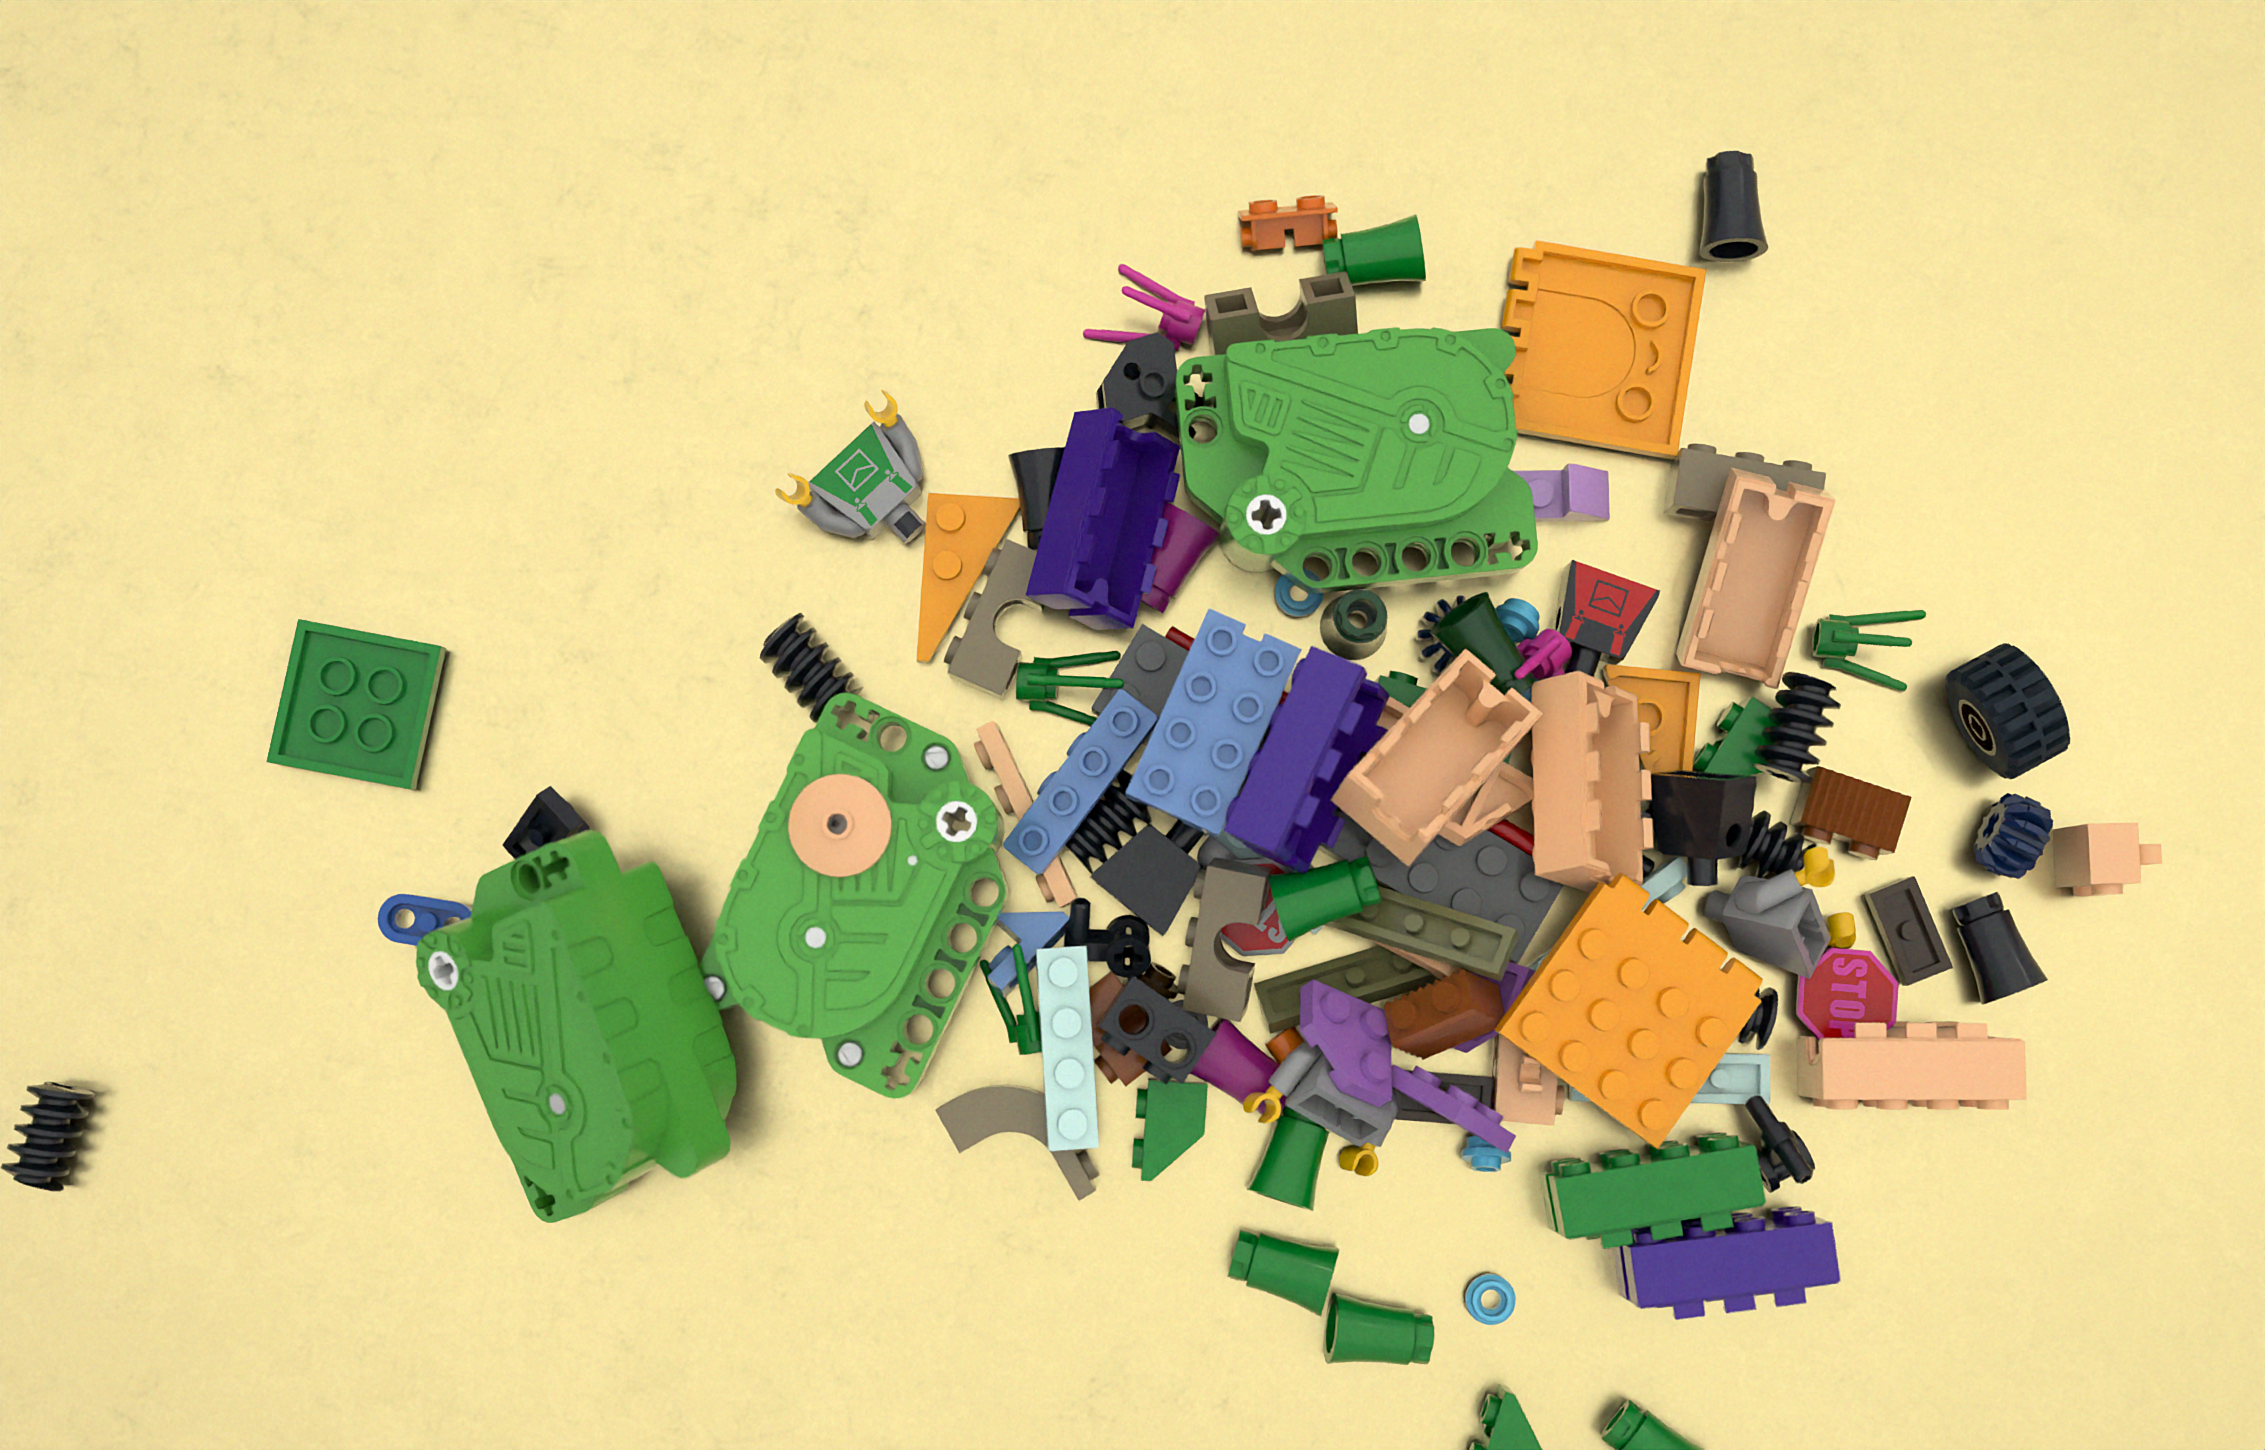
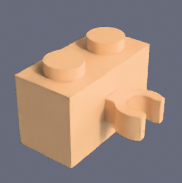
M2138 823L2083 824L2052 829L2056 888L2073 887L2074 897L2123 894V885L2141 883L2140 865L2162 864L2161 844H2139Z
M1496 1035L1493 1038L1491 1077H1493L1491 1109L1504 1116L1502 1121L1554 1126L1555 1115H1562L1564 1086L1557 1085L1558 1077L1502 1035Z

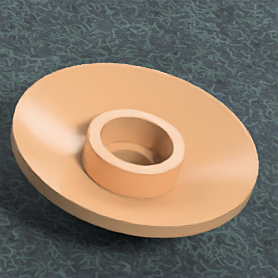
M833 774L815 780L802 790L791 808L788 830L790 841L796 854L808 867L827 876L847 877L867 870L881 858L890 840L892 819L885 799L873 785L856 776ZM835 815H843L847 819V828L841 834H833L829 829V821Z

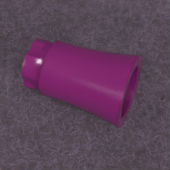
M1168 502L1165 503L1162 518L1169 520L1162 548H1154L1150 564L1157 566L1150 594H1142L1141 597L1142 603L1162 614L1166 610L1171 597L1176 599L1194 568L1221 536L1219 532L1203 521Z
M1219 1018L1210 1028L1217 1034L1190 1074L1208 1082L1243 1105L1245 1098L1249 1094L1254 1092L1265 1093L1269 1089L1271 1084L1268 1080L1280 1064L1266 1055L1243 1035L1230 1020ZM1284 1094L1279 1099L1281 1111L1285 1106L1287 1098ZM1264 1100L1259 1103L1256 1109L1257 1112L1263 1115L1266 1110Z

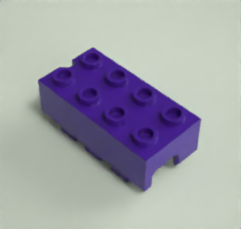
M1112 407L1074 412L1025 596L1052 609H1070L1069 617L1095 630L1134 628L1142 594H1150L1157 566L1150 564L1154 548H1162L1169 520L1162 518L1165 503L1174 502L1180 474L1174 473L1180 446L1156 432L1141 433L1122 425L1118 421L1123 418V415Z
M1311 646L1306 658H1302L1296 664L1291 678V690L1284 704L1278 705L1273 712L1269 725L1271 732L1263 748L1257 750L1251 758L1248 766L1249 778L1241 794L1233 798L1226 812L1227 824L1224 828L1225 832L1243 842L1253 852L1302 874L1307 873L1320 843L1331 848L1334 847L1346 822L1342 818L1334 816L1338 806L1331 801L1332 797L1346 776L1359 763L1363 752L1368 754L1389 731L1377 725L1390 697L1389 693L1379 683L1366 679L1368 673L1363 666Z
M1789 1206L1772 1209L1771 1218L1753 1217V1214L1750 1212L1731 1214L1733 1227L1706 1232L1702 1230L1700 1219L1681 1220L1683 1236L1654 1241L1651 1236L1650 1226L1631 1229L1633 1244L1613 1248L1619 1295L1640 1309L1673 1307L1675 1320L1706 1316L1704 1301L1723 1300L1725 1313L1756 1310L1754 1295L1774 1294L1776 1307L1807 1303L1805 1288L1833 1285L1841 1281L1833 1224L1828 1220L1816 1217L1814 1211H1802L1801 1206Z

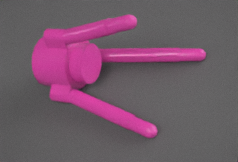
M1120 264L1118 266L1120 273L1167 302L1129 286H1124L1121 289L1122 294L1163 313L1158 328L1167 331L1166 335L1162 336L1174 343L1175 350H1179L1181 342L1193 346L1205 309L1195 306V301L1177 295L1129 266ZM1085 329L1083 331L1085 338L1128 342L1150 335L1149 333L1104 329Z
M1553 629L1542 630L1533 640L1525 638L1517 648L1526 659V662L1516 670L1515 677L1522 679L1529 672H1532L1536 679H1542L1543 677L1547 679L1565 674L1562 666L1572 656V649L1567 639Z

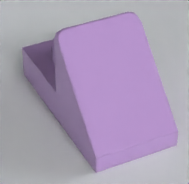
M1567 464L1563 470L1513 471L1530 486L1533 496L1535 521H1608L1610 519L1608 471L1578 464Z

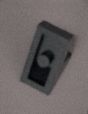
M549 786L535 796L502 846L514 859H517L552 842L588 831L590 827L577 814L571 804L561 797L552 786Z

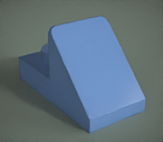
M1063 911L1001 913L996 924L1017 944L1021 945L1027 972L1029 973L1036 965L1035 949L1052 948L1070 930V917ZM1009 945L1004 947L988 966L992 970L987 976L989 983L1003 998L1018 984L1013 952Z

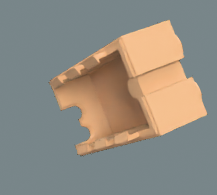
M1730 468L1676 652L1681 666L1713 674L1724 671L1763 682L1766 687L1778 690L1835 504V499L1828 491L1789 481L1786 491L1776 489V484L1768 476Z
M1467 649L1452 662L1354 767L1331 799L1332 802L1408 867L1522 741L1543 714L1515 689L1511 688L1505 696L1490 684L1496 674Z
M1581 671L1534 682L1531 686V704L1543 713L1532 727L1533 750L1531 752V764L1533 767L1534 793L1532 812L1534 815L1535 844L1532 855L1535 864V875L1589 893L1594 890L1599 882L1609 885L1620 872L1639 886H1642V850L1653 848V823L1650 818L1642 817L1641 819V802L1652 800L1651 771L1642 769L1639 771V754L1650 752L1649 723L1639 722L1638 724L1637 696L1614 685L1604 688L1602 680Z
M1896 1022L1887 1031L1886 1023H1855L1853 1027L1855 1038H1821L1818 1041L1815 1036H1799V1039H1796L1798 1095L1813 1098V1105L1816 1107L1858 1109V1100H1863V1106L1900 1110L1908 1109V1100H1912L1913 1107L1955 1110L1959 1109L1958 1100H1961L1962 1107L2007 1110L2009 1109V1100H2027L2025 1041H2021V1038L1988 1036L1987 1023Z

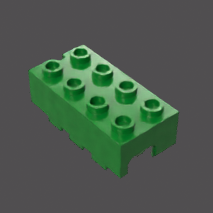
M1716 1132L1697 1136L1698 1145L1689 1146L1688 1143L1678 1144V1140L1663 1141L1658 1149L1649 1144V1153L1639 1155V1152H1629V1149H1617L1599 1153L1600 1162L1589 1163V1160L1581 1161L1580 1157L1551 1161L1552 1170L1539 1172L1549 1229L1568 1240L1587 1237V1240L1600 1238L1602 1248L1608 1249L1633 1244L1631 1229L1650 1226L1653 1241L1683 1236L1681 1220L1700 1219L1703 1232L1733 1227L1732 1211L1761 1207L1766 1203L1756 1146L1739 1141L1738 1135Z

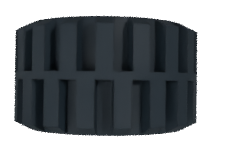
M2009 643L2000 644L1947 674L1945 685L1947 699L1961 734L1978 758L1999 776L2010 780L2015 779L2068 749L2071 739L2065 709L2055 688L2041 668L2016 646H2011Z

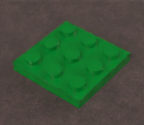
M298 619L266 762L415 791L446 648L434 644Z

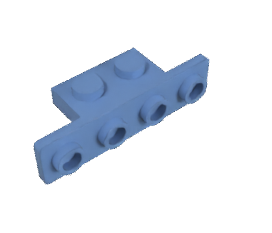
M1123 689L1118 690L1086 733H1081L1073 741L1067 751L1068 758L1059 770L1052 772L1040 785L1037 791L1039 796L1006 838L1003 847L1037 874H1043L1159 720L1158 715Z

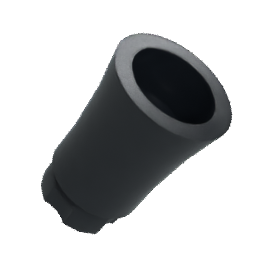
M1735 150L1719 152L1717 155L1707 158L1705 164L1706 176L1703 179L1704 222L1700 256L1715 262H1739L1764 254L1768 250V243L1762 224L1758 197L1757 173L1754 171L1753 156Z
M1065 447L1034 449L1008 455L1018 492L1023 532L1028 533V548L1034 551L1038 550Z
M1998 892L1952 909L1957 923L1962 926L1957 928V931L1972 966L1982 1005L2049 980L2028 949L2010 910H2004V905Z

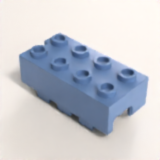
M1209 608L1127 788L1125 797L1153 807L1181 820L1186 825L1217 838L1227 818V809L1233 798L1238 794L1248 771L1251 758L1259 747L1302 649L1264 633L1261 642L1243 634L1246 624Z

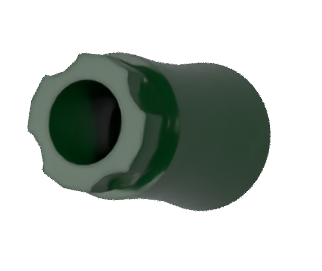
M1363 589L1352 590L1337 597L1328 604L1321 616L1320 633L1324 644L1333 654L1346 660H1361L1373 655L1379 650L1386 638L1388 619L1386 606L1375 593ZM1354 613L1362 615L1366 621L1365 627L1357 628L1353 626L1348 617Z
M1488 592L1477 594L1465 600L1445 614L1432 627L1430 633L1455 658L1467 649L1496 674L1490 684L1504 696L1511 688L1522 694L1535 682L1532 672H1529L1522 679L1515 677L1516 670L1526 662V659L1513 642L1499 618Z

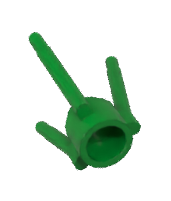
M1906 610L1850 616L1829 614L1828 619L1819 618L1816 622L1812 644L1813 656L1824 658L1823 667L1841 669L1903 692L1907 689L1906 683L1848 661L1845 657H1854L1858 644L1910 647L1912 640L1907 637L1859 633L1857 627L1850 626L1924 619L1926 612L1924 610Z
M1119 651L1096 652L1057 658L1034 657L1033 663L1020 662L1016 679V699L1030 701L1029 710L1048 712L1092 726L1097 719L1096 717L1050 702L1048 698H1057L1059 686L1122 688L1124 681L1120 678L1059 675V670L1056 668L1119 660L1121 654Z
M1014 944L1012 947L1014 965L1024 1013L1016 1015L1018 1024L1006 998H1003L989 983L987 976L992 970L988 967V960H981L980 967L1006 1025L1009 1043L1017 1042L1019 1055L1042 1052L1039 1010H1035L1022 947L1020 944Z

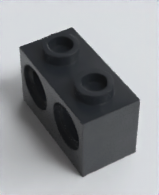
M1132 975L1128 977L1097 1023L1100 1028L1106 1031L1101 1038L1103 1042L1124 1056L1127 1055L1130 1049H1133L1147 1059L1142 1068L1166 1085L1172 1077L1183 1084L1217 1034ZM1128 1005H1140L1146 1013L1144 1027L1135 1033L1123 1031L1119 1024L1121 1011ZM1172 1033L1182 1034L1187 1041L1185 1055L1176 1061L1164 1059L1160 1049L1163 1039Z

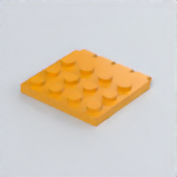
M1538 240L1535 241L1532 249L1515 248L1509 283L1524 286L1526 291L1518 289L1507 290L1501 329L1519 333L1518 337L1511 336L1516 346L1515 358L1503 373L1507 379H1511L1509 385L1514 396L1512 401L1515 412V430H1518L1517 433L1674 460L1678 455L1707 269Z
M1620 872L1609 885L1601 882L1596 885L1494 1030L1641 1139L1658 1149L1761 1003V1000L1754 996V994L1761 986L1763 978L1735 957L1731 958L1720 970L1719 968L1728 955L1726 950L1696 928L1692 929L1684 940L1681 941L1680 939L1686 932L1689 923L1658 899H1654L1644 912L1641 911L1649 899L1650 893Z

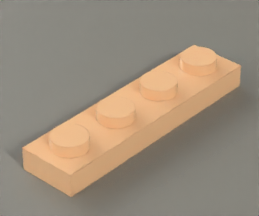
M992 721L976 729L981 740L974 743V747L985 770L994 767L1001 785L995 787L994 790L1004 812L1008 814L1014 811L1018 821H1020L1034 803V800L999 725ZM1059 854L1043 874L1035 876L1047 903L1055 900L1058 907L1063 908L1070 905L1072 900L1079 898Z

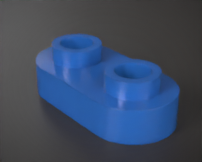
M397 894L388 898L381 905L378 912V926L387 939L396 943L417 946L419 940L425 935L449 925L453 918L457 917L460 920L469 918L472 908L460 902L411 894ZM409 909L413 912L415 920L412 926L405 928L401 924L400 918L402 913Z

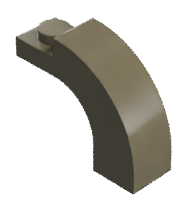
M990 1085L968 1091L935 1109L959 1153L989 1136L1002 1132L1024 1133L1037 1139L1047 1147L1044 1093L1019 1085ZM1075 1149L1050 1151L1078 1201L1096 1191L1093 1179L1100 1176L1086 1149L1080 1153H1077Z

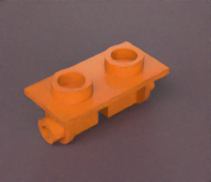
M1324 195L1296 198V205L1283 207L1277 206V200H1257L1248 203L1249 210L1238 211L1241 221H1249V227L1240 228L1242 247L1251 246L1252 251L1284 248V229H1293L1294 246L1322 244L1324 239L1338 237L1336 219L1328 220L1327 213H1337L1338 207L1333 202L1325 203Z

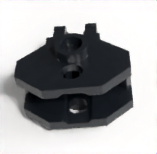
M1158 332L1128 341L1096 392L1097 408L1112 407L1118 410L1123 415V418L1118 422L1130 429L1141 425H1146L1153 429L1157 425L1179 439L1177 415L1167 409L1171 401L1175 402L1174 388L1177 365L1174 343ZM1195 393L1194 408L1203 406L1202 397ZM1191 425L1188 431L1190 437L1193 439L1196 435V431L1194 430L1195 428H1193Z

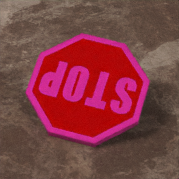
M1829 948L1823 953L1810 979L1798 975L1796 1015L1818 1041L1821 1038H1855V1030L1853 1028L1855 1023H1886L1887 1031L1896 1024L1899 983L1871 951Z

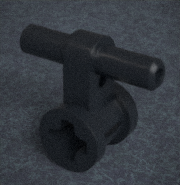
M1085 898L1072 900L1070 930L1064 934V947L1086 946L1087 964L1088 961H1105L1109 969L1120 977L1128 978L1130 975L1137 977L1148 969L1151 962L1150 934L1147 924L1142 919L1133 915H1122L1113 919L1106 930L1089 929L1091 903ZM1126 928H1131V934H1126ZM1125 958H1130L1129 965L1125 964Z
M1756 1095L1746 1101L1745 1108L1762 1132L1760 1136L1762 1151L1756 1148L1763 1186L1768 1192L1772 1193L1780 1188V1182L1791 1176L1796 1183L1803 1184L1808 1182L1813 1176L1815 1164L1803 1140L1794 1130L1788 1127L1786 1122L1778 1121L1762 1096Z

